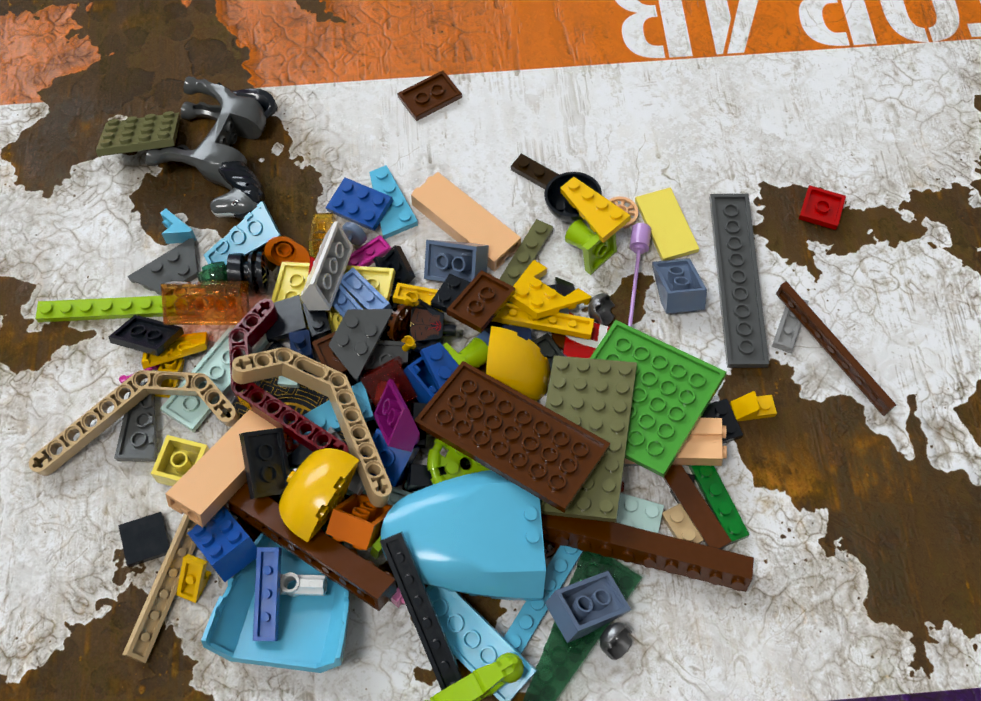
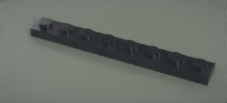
M401 531L382 539L380 543L442 691L463 679V676L404 534Z

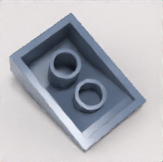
M426 240L424 279L444 282L448 275L452 274L471 282L481 270L487 273L489 245Z
M690 258L652 262L660 301L666 314L705 310L707 289Z
M609 571L555 590L545 602L567 643L588 635L631 610Z

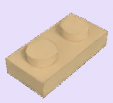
M681 504L662 513V519L675 538L698 544L703 542V538Z

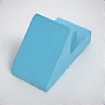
M164 209L160 213L164 220L162 223L167 228L162 233L167 244L183 243L190 238H194L196 241L192 229L168 209Z

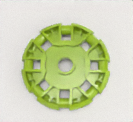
M437 438L434 440L433 448L429 449L427 469L431 473L433 485L466 474L490 470ZM442 448L447 450L445 457L440 454ZM465 458L470 461L471 467L469 470L461 468V459ZM444 467L446 475L440 476L438 468Z

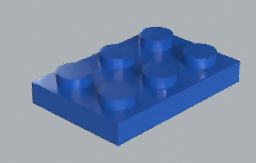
M344 177L327 204L326 209L330 213L375 231L394 200L387 194Z

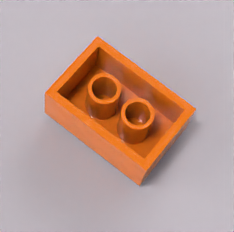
M354 493L333 509L326 534L332 536L336 541H345L352 544L358 550L367 551L381 536L383 520L387 512L392 508V505L387 504L384 507L378 508L370 503L367 495L361 494L359 496Z

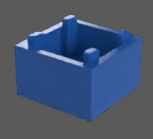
M422 356L408 365L399 375L419 403L428 404L438 392Z
M377 428L372 437L391 485L393 487L400 486L420 447L414 445L412 452L389 447L380 428Z

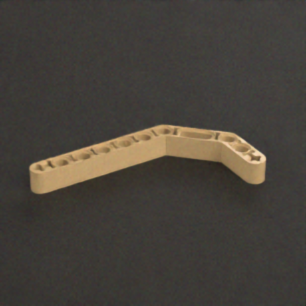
M285 347L239 356L233 360L232 379L238 384L284 376L329 397L350 453L360 460L357 471L370 503L378 508L388 504L392 486L345 374ZM302 370H305V371H307V372H310V373H312V374H314V375H316V376H318V377H315V376H313V375H311V374H309V373H306V372H304V371H302Z
M140 370L135 372L36 452L29 460V467L40 475L49 476L149 394L200 396L217 418L229 427H232L240 419V414L213 381L203 373ZM148 378V382L141 386V381ZM166 379L186 380V384L181 388L161 387L162 382ZM203 381H207L206 386L202 389H199V384ZM131 392V396L124 400L125 394ZM220 396L218 403H211L214 397ZM114 405V410L107 413L108 408ZM223 409H226L231 414L230 418H227L226 414L222 411ZM97 419L96 425L90 427L91 422ZM80 433L78 440L74 441V436ZM63 446L62 452L57 455V449Z

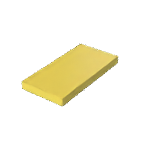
M671 187L635 197V203L644 223L651 227V238L662 261L699 252L697 242Z

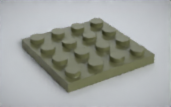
M168 111L163 113V115L157 116L155 114H148L142 118L133 116L121 121L118 119L109 120L105 124L96 147L97 156L175 146L181 121L179 112Z

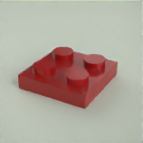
M809 185L798 219L836 230L846 196Z

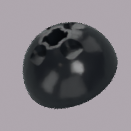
M562 173L554 177L547 184L544 192L545 202L549 211L556 218L569 223H574L577 220L584 221L579 215L578 210L573 208L561 193L560 187L571 178H577L602 195L599 183L585 173Z

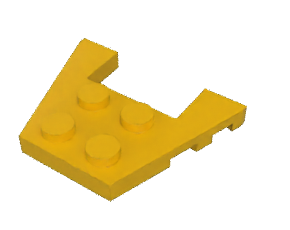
M533 260L514 284L515 294L509 300L535 319L557 314L560 309H574L577 304L583 303L587 305L591 301L592 296L579 288L565 297L559 294L555 289L550 288L539 280L547 274V267Z

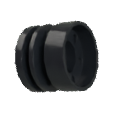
M250 252L248 262H246L243 253L228 255L227 279L232 295L246 294L248 285H250L253 294H257L258 287L260 293H267L270 274L264 252H258L257 257L255 253Z

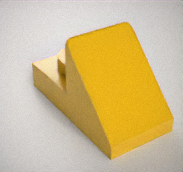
M752 391L730 402L737 422L775 417L777 414L772 395L756 396L755 391Z
M190 554L183 557L176 592L177 596L194 603L199 600L212 573L206 570L208 561Z

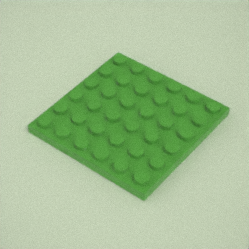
M615 320L590 358L637 362L625 458L664 478L725 379L726 371Z

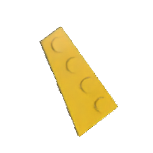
M575 177L560 187L562 195L573 208L578 210L579 215L588 222L592 231L599 235L602 243L607 241L631 220L630 214Z

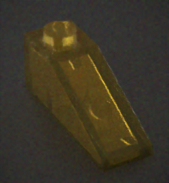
M314 213L308 247L309 255L315 259L326 233L333 224V213Z

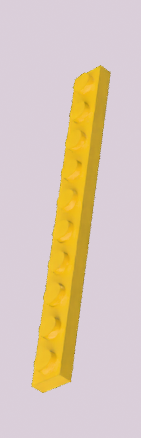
M397 283L393 295V303L405 304V299H411L406 294L410 291H415L418 294V299L431 306V300L438 290ZM506 303L492 320L493 322L589 340L591 339L594 319L565 313H557L535 319L511 303Z

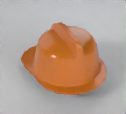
M273 237L265 245V256L275 265L281 267L282 261L310 263V254L307 249L294 242L290 237Z

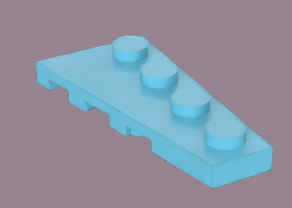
M362 380L351 388L364 420L368 422L375 418L365 383ZM330 400L303 415L326 431H328L330 426L336 432L341 431ZM311 431L306 432L304 435L310 434ZM291 438L294 446L300 444L299 442Z

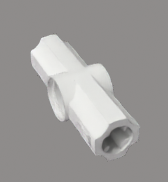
M292 572L281 574L280 595H289L291 597L299 595L325 596L327 592V576L297 575ZM296 580V586L293 589H288V583Z

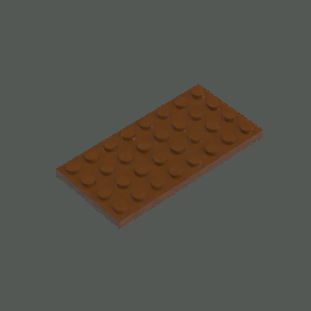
M464 361L461 362L414 420L418 428L565 513L610 447V443Z

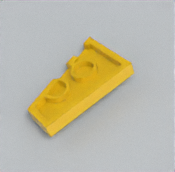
M207 332L183 334L159 356L143 352L141 361L143 369L207 350L209 339Z

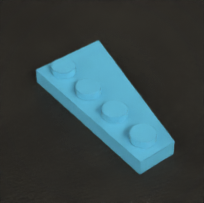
M387 165L370 171L372 188L391 196L394 200L380 222L383 239L418 226L415 215Z
M261 201L237 226H234L223 239L221 238L204 254L212 273H216L227 266L229 254L243 253L244 256H247L250 252L265 246L273 237L281 236L265 203Z

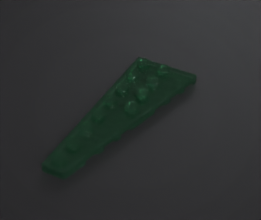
M583 551L569 585L609 571L625 600L628 601L642 581V577L614 558ZM554 621L542 656L536 666L537 672L532 678L523 701H557L600 641L604 629L611 625L613 621L569 643L566 642Z

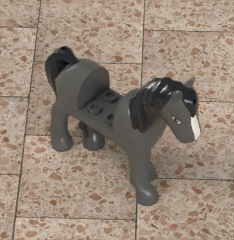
M188 76L183 86L185 94L202 93L210 95L220 105H209L204 102L194 104L186 101L181 107V118L188 121L194 118H209L215 120L216 123L196 149L190 150L182 144L176 147L149 149L146 153V164L148 166H157L161 163L182 162L195 167L206 180L230 190L228 193L211 201L210 208L212 213L217 217L241 219V214L252 212L261 201L264 202L265 194L262 183L247 166L245 156L234 149L232 145L236 143L237 136L246 139H258L265 129L266 119L277 111L278 106L273 96L262 89L247 88L233 91L223 86L220 82L214 84L206 79L200 80Z

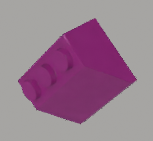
M389 379L373 416L387 446L412 452L414 445L419 442L420 432L393 379Z

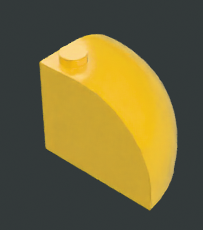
M491 326L486 374L530 399L538 401L548 390L551 371L547 357L543 356L540 348L529 338L525 340L517 336L515 331Z
M332 448L320 449L311 453L296 471L293 470L286 480L288 484L279 502V512L285 525L295 535L309 542L330 519L333 509L343 502L360 460L347 452Z

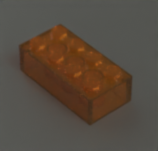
M169 281L161 284L164 325H237L250 311L248 281Z

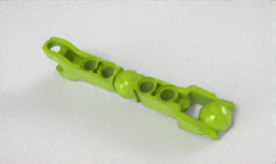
M504 653L497 658L496 662L474 670L473 673L435 694L430 700L424 701H480L493 695L506 683H513L520 679L524 671L523 661L514 653Z

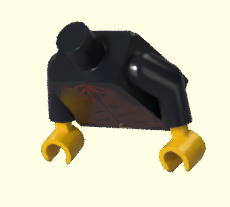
M410 291L406 294L411 299H405L404 303L409 306L414 304V307L411 310L410 335L405 336L401 340V342L406 343L402 346L403 351L407 352L410 350L420 353L421 349L440 342L443 345L444 336L456 337V324H445L444 313L418 299V294L415 291Z

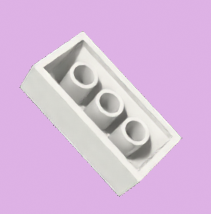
M335 221L326 233L317 257L314 260L311 272L307 277L305 287L301 292L300 298L309 311L331 309L353 251V246L338 221Z

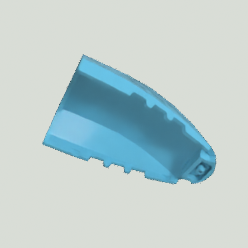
M492 470L466 474L425 487L403 497L387 512L381 527V540L401 531L403 532L424 584L444 588L451 592L457 591L471 596H485L492 599L540 601L543 599L546 564L540 499Z
M330 519L321 528L325 534ZM262 533L254 541L257 547L282 548L281 574L292 572L297 575H324ZM255 559L228 580V587L223 596L218 598L201 639L204 648L231 662L322 673L342 664L349 620V591L327 577V592L325 596L299 595L291 597L289 595H280L278 641H253L256 580ZM296 580L290 581L287 588L293 589L296 586Z

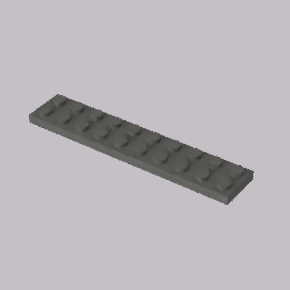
M749 193L710 194L709 200L727 368H768L769 357Z

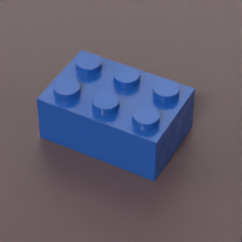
M224 506L204 527L197 524L187 533L224 582L228 581L257 558V546Z

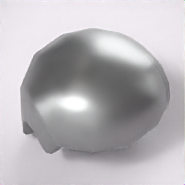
M606 293L595 295L588 306L589 317L594 319V322L605 326L609 325L614 319L611 308L615 306L610 300V296Z
M620 622L607 626L600 637L601 650L612 660L621 658L632 645V639L628 634H631L632 631L627 625Z

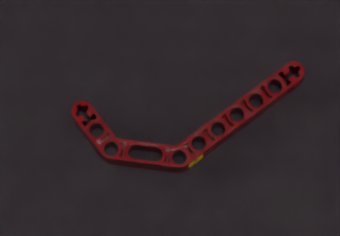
M271 299L260 300L229 333L231 388L237 401L275 427L282 428L285 434L312 452L332 448L350 454L348 446L343 441L272 396L254 382L238 384L233 381V360L239 356L253 354L252 347L278 320L279 315L274 302ZM311 431L310 434L304 435L306 432ZM328 442L325 446H320L322 443Z

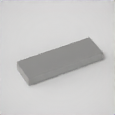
M785 306L772 347L792 353L802 323L787 306Z

